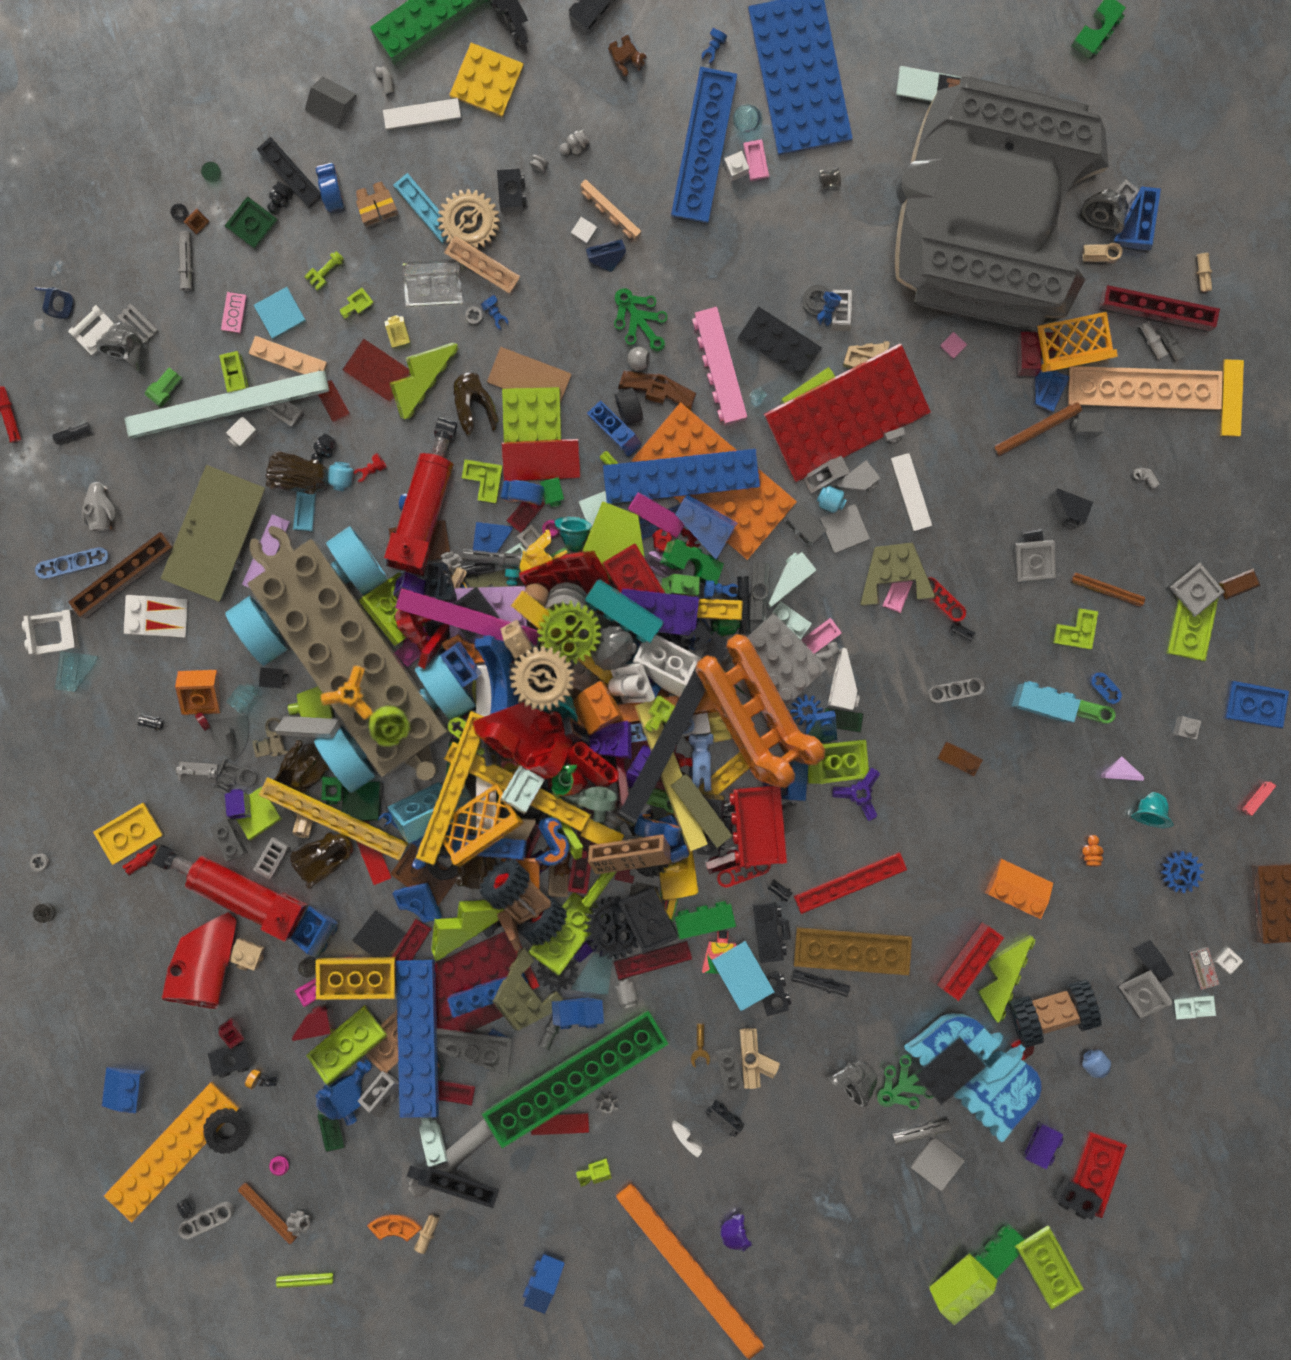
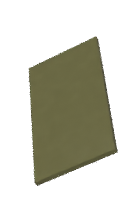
M206 465L161 579L220 602L266 488Z

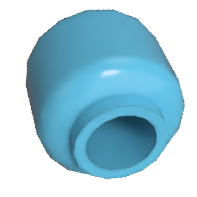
M335 462L334 465L329 467L328 484L332 485L334 490L344 491L345 488L352 485L354 471L350 464Z
M828 485L826 488L823 487L817 498L819 507L831 513H836L838 509L842 510L847 501L844 499V491Z

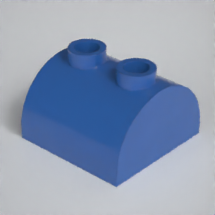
M309 906L290 939L306 954L319 957L320 953L327 949V941L330 936L336 933L338 923L327 914Z

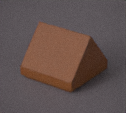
M197 208L184 221L195 234L209 222Z

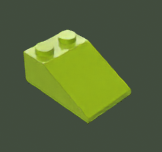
M866 739L822 743L825 749L824 760L817 765H808V783L824 784L863 779L869 771Z

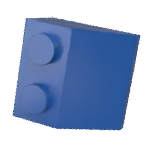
M791 761L789 765L794 771L795 780L787 787H780L781 799L806 801L808 765ZM763 782V787H765V786H774V785H771V784H768V783Z
M106 1067L102 1106L119 1112L137 1113L140 1111L145 1071Z

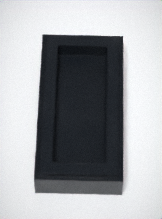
M571 717L563 718L565 736L574 743L582 742L590 747V738L587 730Z

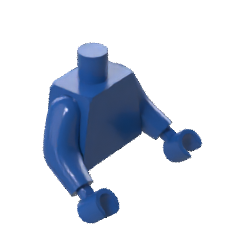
M367 1059L364 1060V1063H357L356 1066L358 1068L351 1076L341 1077L329 1086L324 1085L323 1090L317 1092L315 1095L317 1098L316 1107L324 1116L332 1120L343 1118L347 1126L357 1121L353 1111L361 1106L358 1100L361 1098L362 1079L365 1073H368L372 1068V1064Z

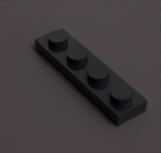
M271 137L257 148L261 156L307 207L321 196L320 191Z

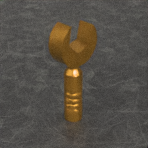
M703 1023L697 1024L698 1050H695L691 1055V1063L695 1068V1060L699 1056L706 1058L707 1065L710 1063L708 1052L703 1050Z

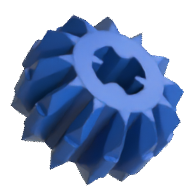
M804 694V702L800 697H797L799 705L793 702L791 705L797 709L790 710V713H797L793 720L795 721L800 718L798 725L801 726L805 720V725L808 727L810 724L809 720L812 721L817 711H823V708L816 707L821 703L820 700L813 703L815 696H811L808 701L807 694ZM810 706L811 714L803 715L802 707Z

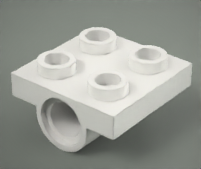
M642 663L625 664L616 670H611L613 678L609 681L608 688L612 696H621L623 703L651 702L655 699Z

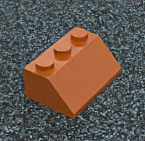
M1000 859L985 894L1041 919L1049 903L1053 883Z

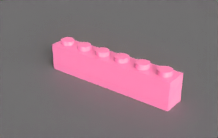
M714 307L695 312V318L692 319L694 330H698L700 337H697L699 348H703L705 353L702 356L704 366H708L710 371L707 377L709 384L714 386L715 392H712L714 402L719 404L720 410L717 411L719 421H723L724 426L747 420L745 406L718 309Z

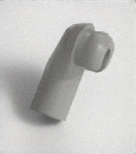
M377 67L375 69L376 77H383L384 92H393L392 76L387 67Z
M1137 468L1134 470V478L1147 481L1152 489L1160 485L1151 469Z
M836 642L827 644L828 651L815 655L822 662L832 659L839 653Z

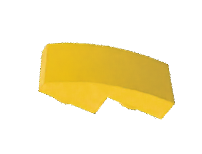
M589 818L581 836L597 844L622 841L624 834Z

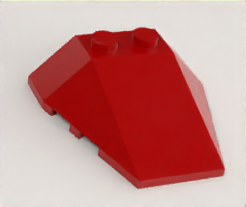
M594 550L566 554L519 573V577L526 587L531 584H541L548 590V593L554 586L560 583L576 584L587 593V596L598 579L609 585L608 574Z

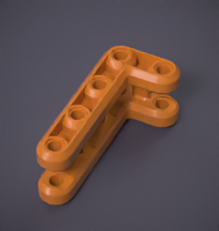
M734 635L727 641L726 648L732 657L735 667L724 673L715 657L705 656L697 662L696 673L752 774L759 781L777 787H787L795 780L794 771L789 763L794 760L807 765H817L824 760V746L816 737L800 732L750 640L744 635ZM741 680L745 681L752 697L744 705L741 704L733 687ZM759 712H762L770 730L762 737H759L751 720ZM779 743L785 755L782 757L774 756L769 752V749Z

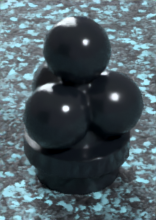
M279 181L276 185H273L272 188L274 190L269 193L271 202L268 203L267 209L271 213L277 212L279 206H286L289 202L288 197L291 195V188Z
M323 433L322 436L318 437V441L314 443L315 453L311 455V460L314 459L321 462L322 456L330 458L337 441Z

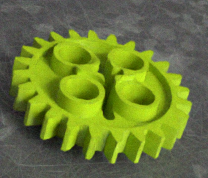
M562 601L560 608L554 604V611L548 608L549 615H542L545 622H539V625L543 629L537 630L539 634H542V636L538 637V641L544 642L540 645L541 648L544 646L547 648L546 652H548L550 647H552V654L560 651L559 658L566 656V663L573 659L574 663L577 664V658L585 661V654L591 657L590 649L597 650L594 643L600 644L596 637L601 636V632L596 630L601 628L600 624H594L598 621V618L592 617L594 614L593 610L587 612V605L581 609L580 602L573 606L572 601H569V605L566 606ZM568 615L575 616V620L572 623L565 622V618ZM559 628L561 632L558 636L550 635L551 630ZM582 629L588 630V634L585 637H579L578 633ZM565 631H572L573 635L570 636L569 634H566ZM562 639L561 643L557 645L556 642ZM567 642L574 644L571 650L563 649Z

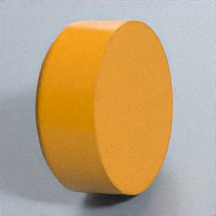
M256 1069L252 1070L246 1079L245 1087L252 1090L258 1083L261 1072Z

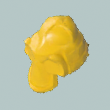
M545 530V533L533 544L529 545L526 551L523 550L520 562L521 572L553 560L544 551V548L551 543L549 530Z

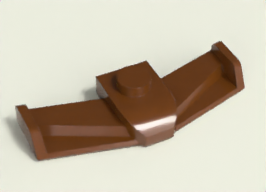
M623 371L618 385L620 390L621 388H633L634 390L647 391L645 399L660 404L664 403L665 397L678 404L681 402L690 411L696 397L694 391L659 373Z

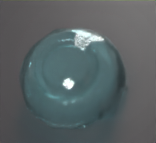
M751 104L739 106L733 115V124L737 130L748 134L759 130L763 122L761 111Z

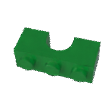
M1103 0L1093 15L1100 21L1101 29L1093 30L1085 25L1071 47L1088 59L1093 54L1097 56L1103 47L1101 42L1104 39L1108 40L1114 32L1112 30L1114 24L1119 25L1125 17L1122 13L1126 7L1116 0Z
M679 539L667 542L660 564L678 571L684 570L689 560L695 567L693 576L700 577V582L704 584L706 580L714 581V585H717L724 566L723 562L718 561L719 558L715 559L710 554L705 555L699 548H690L686 546V542Z

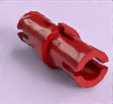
M154 844L143 853L136 854L137 857L122 866L125 872L130 876L141 867H146L158 846Z

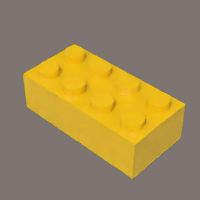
M395 957L317 958L316 1000L395 998Z

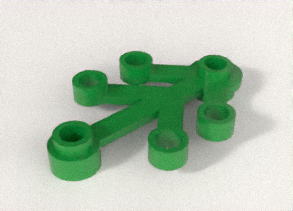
M627 288L619 289L615 294V302L619 308L617 319L614 321V327L617 330L625 328L624 316L627 308L631 318L628 334L625 337L626 344L632 346L636 343L635 335L638 323L650 340V349L655 353L662 352L665 348L664 339L655 335L645 319L663 324L667 321V313L664 311L655 313L637 310L634 304H642L648 308H654L656 306V298L654 296H634ZM623 294L628 296V299L625 301L620 298ZM649 299H653L654 304L649 305L647 301ZM660 314L665 315V319L659 320L658 316ZM618 321H622L623 326L618 327L616 323ZM629 336H632L635 339L631 343L627 341V338ZM660 341L661 345L659 347L654 346V342Z
M905 1054L900 1058L899 1084L893 1089L892 1084L893 1077L896 1075V1068L892 1065L885 1068V1086L877 1095V1100L881 1106L891 1107L896 1103L907 1105L912 1110L917 1109L920 1100L915 1096L911 1098L898 1096L903 1091L921 1094L927 1099L934 1097L933 1095L926 1094V1090H928L926 1087L913 1085L919 1081L915 1073L908 1077L909 1066L912 1062V1058L909 1055ZM907 1058L909 1063L904 1064L902 1059ZM892 1069L894 1073L890 1075L887 1073V1070ZM883 1096H889L890 1100L885 1101ZM915 1100L917 1105H911L910 1101Z

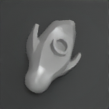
M99 482L89 485L82 508L83 523L85 525L88 524L90 531L112 530L110 520L112 521L115 518L114 506L104 492L106 488Z

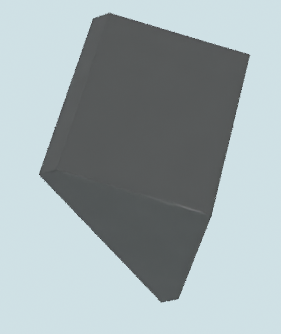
M322 76L310 88L305 111L339 128L356 94Z

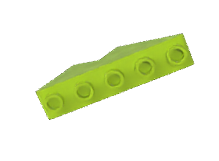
M450 343L406 357L411 376L390 383L400 418L410 419L415 412L414 407L417 403L420 404L426 396L424 393L428 387L431 388L435 384L437 374L444 371L449 357H453L458 351L457 343Z
M486 900L459 901L457 918L434 919L431 951L435 961L444 958L447 954L461 947L465 942L499 920L497 914L505 909H495Z
M1031 935L1026 936L991 957L987 965L995 978L976 989L993 1020L997 1023L1005 1018V1007L1007 1003L1012 1001L1014 995L1012 990L1014 985H1018L1021 975H1019L1020 970L1026 966L1028 961L1027 953L1029 949L1032 950L1035 944V939Z

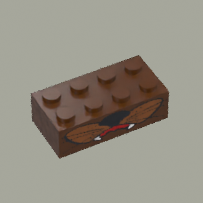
M1291 863L1252 865L1257 942L1262 944L1291 942Z

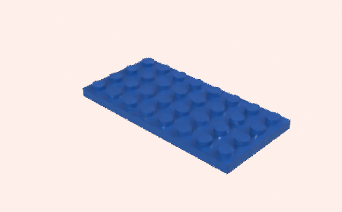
M776 0L748 6L777 154L783 155L852 141L853 137L825 1Z

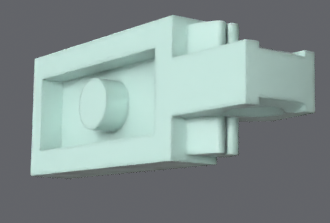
M421 1117L422 1124L419 1125V1131L427 1166L435 1167L448 1162L440 1125L432 1117Z

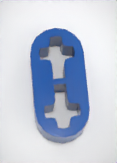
M1100 672L1091 676L1090 685L1105 702L1115 704L1121 700L1122 693L1106 674ZM1103 677L1102 683L1105 687L1096 685L1097 680L1095 678ZM1108 689L1110 692L1115 691L1116 699H1109L1110 694L1106 690Z

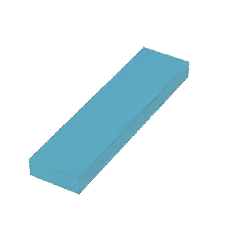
M408 173L393 184L394 188L443 244L448 236L442 237L441 234L445 230L438 229L443 224L437 222L438 218L443 217L438 214L440 210Z

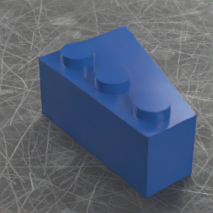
M690 495L683 499L675 514L715 559L721 555L738 524Z

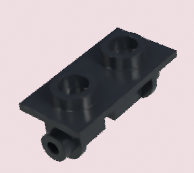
M716 1099L705 1112L707 1118L716 1125L721 1121L724 1122L720 1128L730 1137L733 1136L735 1138L741 1133L745 1125L738 1116L733 1115L724 1104L719 1103Z

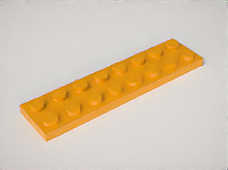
M211 1082L111 1187L104 1197L132 1223L206 1144L203 1126L210 1114L223 1108L237 1111L239 1107ZM222 1123L217 1127L216 1133L225 1123Z

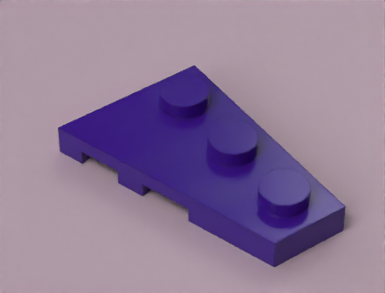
M629 721L608 725L591 736L589 735L590 748L598 755L631 759V723Z

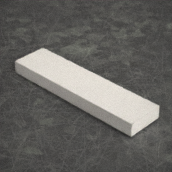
M458 98L383 110L386 131L461 119Z
M907 453L891 458L890 460L913 532L932 526L910 454Z

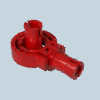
M398 609L395 613L398 629L405 637L410 639L411 643L417 645L421 653L428 643L426 639L428 632L424 631L422 623L431 619Z

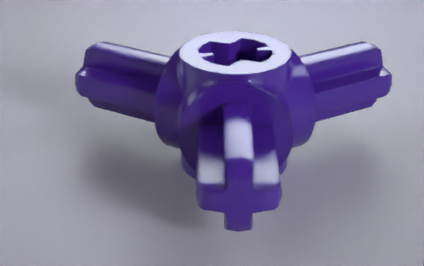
M870 768L862 782L858 781L856 785L851 784V787L834 786L832 797L850 799V802H855L857 806H861L868 821L873 820L877 817V813L870 801L873 799L871 796L873 790L871 788L880 776V773L876 769ZM864 789L865 797H859L858 799L856 791Z

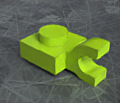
M361 287L347 298L349 304L339 311L342 317L347 319L354 311L360 315L371 307L374 302Z
M657 696L648 712L652 715V718L646 723L644 729L652 732V730L657 731L660 722L667 723L675 706L663 697Z
M607 1159L588 1164L589 1170L576 1172L581 1187L588 1185L590 1180L593 1181V1184L612 1179Z

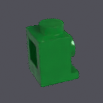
M322 777L321 800H326V804H338V801H342L343 784L337 777ZM331 787L336 788L337 791L335 794L330 793Z

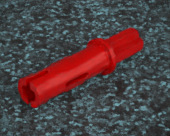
M0 386V412L10 440L9 442L14 443L15 440L19 442L22 438L20 437L11 408L12 403L9 402L5 387Z

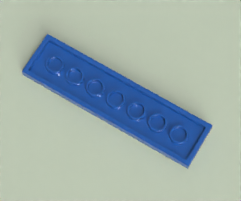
M700 67L671 212L672 217L707 224L709 222L737 80L736 73Z
M756 449L603 465L606 500L609 504L633 501L638 492L649 499L760 487Z
M435 960L396 961L400 1118L439 1117Z

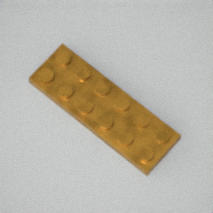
M796 927L793 966L909 975L912 937Z

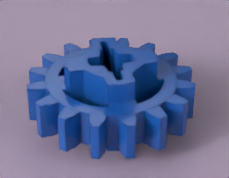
M1180 851L1179 856L1177 853H1172L1173 858L1166 857L1168 863H1162L1165 870L1161 871V873L1166 876L1162 880L1168 881L1167 887H1173L1175 892L1179 888L1181 893H1185L1186 889L1192 892V886L1199 887L1197 881H1203V878L1199 877L1200 874L1204 873L1203 870L1199 869L1203 864L1197 863L1198 857L1194 856L1191 858L1192 853L1190 852L1186 856L1184 851ZM1182 859L1188 860L1191 864L1185 865ZM1181 868L1186 870L1183 873L1184 876L1179 875V873L1182 871ZM1179 879L1183 885H1179L1173 880Z

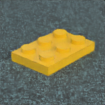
M145 802L93 831L112 865L163 836Z

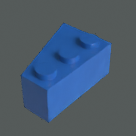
M1141 186L1125 218V228L1116 235L1113 243H1117L1123 248L1151 251L1161 188Z

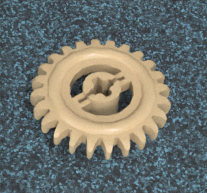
M467 189L466 194L460 190L459 196L452 193L453 199L446 198L448 204H441L444 210L438 211V214L443 217L437 219L438 223H443L438 229L445 230L441 236H448L446 243L448 244L455 235L477 250L479 244L485 248L484 241L491 244L489 236L496 237V233L493 230H499V227L494 223L500 222V219L495 217L499 215V211L493 210L496 204L489 205L491 198L484 200L485 193L478 196L477 190L471 194L470 189ZM465 207L475 208L473 211L463 212L460 216V224L456 227L454 220L457 212ZM481 214L483 222L479 230L470 234L463 233L464 230L470 232L476 229L478 224L477 217ZM465 219H472V224L469 222L466 224Z
M542 646L541 651L538 652L537 648L534 647L533 654L526 650L527 657L520 655L522 662H514L518 668L511 669L512 672L516 673V675L510 677V679L516 681L511 687L518 688L514 695L521 694L519 702L526 699L525 707L532 703L533 710H535L537 705H539L540 711H543L544 705L547 706L548 710H551L552 703L559 707L558 700L565 703L563 695L570 696L567 689L574 688L569 682L574 681L575 678L569 677V675L574 670L567 669L571 662L564 663L566 656L559 658L560 651L552 654V647L546 652L545 647ZM546 664L554 669L557 679L551 678L550 673L546 670L541 669L536 673L530 670L536 665ZM546 674L545 678L549 681H544L543 684H540L537 676ZM528 678L533 679L535 685L539 688H545L549 684L555 687L549 692L538 693L529 686Z

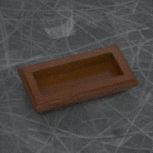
M1254 568L1218 583L1224 590L1223 596L1225 600L1261 586Z

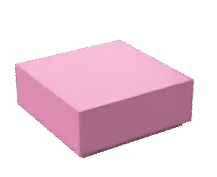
M955 332L940 345L952 359L967 346Z

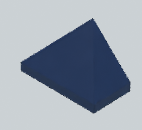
M619 239L586 248L589 262L612 273L626 253L623 240Z

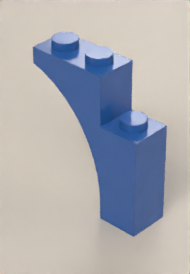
M486 635L483 638L475 639V647L481 654L489 674L491 686L490 714L519 704V694L514 695L516 690H514V687H511L513 683H510L511 676L509 671H511L509 664L512 663L513 655L510 649L505 646L504 641L495 640L494 636Z

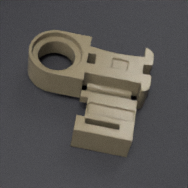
M270 718L265 723L266 735L270 739L264 738V741L260 742L257 740L252 741L256 758L270 755L271 752H273L271 754L273 757L288 753V751H285L282 735H278L276 732H271L268 729V724L271 721L281 722L278 718Z

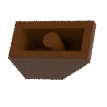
M945 742L937 759L970 777L975 776L983 759L948 742Z

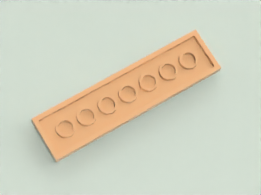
M1068 367V376L1070 378L1068 381L1067 405L1078 402L1081 406L1193 410L1222 409V371Z

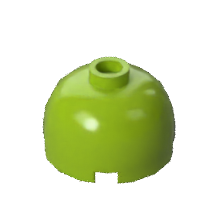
M384 706L375 710L368 723L372 739L381 746L397 745L400 743V739L406 738L410 730L407 717L402 710L394 706Z

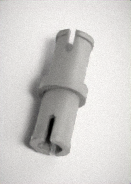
M1150 320L1139 326L1148 340L1147 344L1151 346L1157 359L1169 354L1160 340V334H1157Z

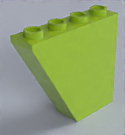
M602 501L582 552L594 550L602 563L636 543L645 558L638 515Z

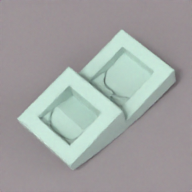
M1214 996L1174 1000L1176 1019L1216 1016Z

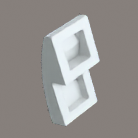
M674 1120L672 1127L678 1139L692 1154L699 1157L702 1148L688 1139L690 1130Z

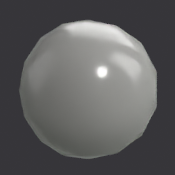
M635 347L630 350L627 362L632 369L641 371L649 365L650 353L646 348Z

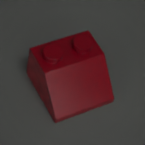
M326 1004L312 1008V1011L307 1014L292 1036V1041L327 1035L335 1031L336 1026L332 1006L326 1007Z

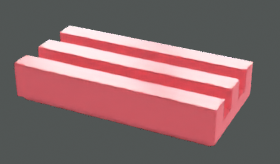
M1264 782L1244 806L1242 812L1252 816L1276 785L1272 782Z

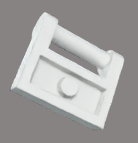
M97 305L92 308L93 311L75 328L72 327L69 330V333L92 356L99 352L96 348V342L114 325ZM99 316L102 320L82 337L80 333Z

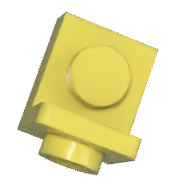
M399 316L389 317L388 321H385V327L392 348L410 343L404 318Z
M718 712L707 713L710 732L714 738L713 742L731 739V734Z

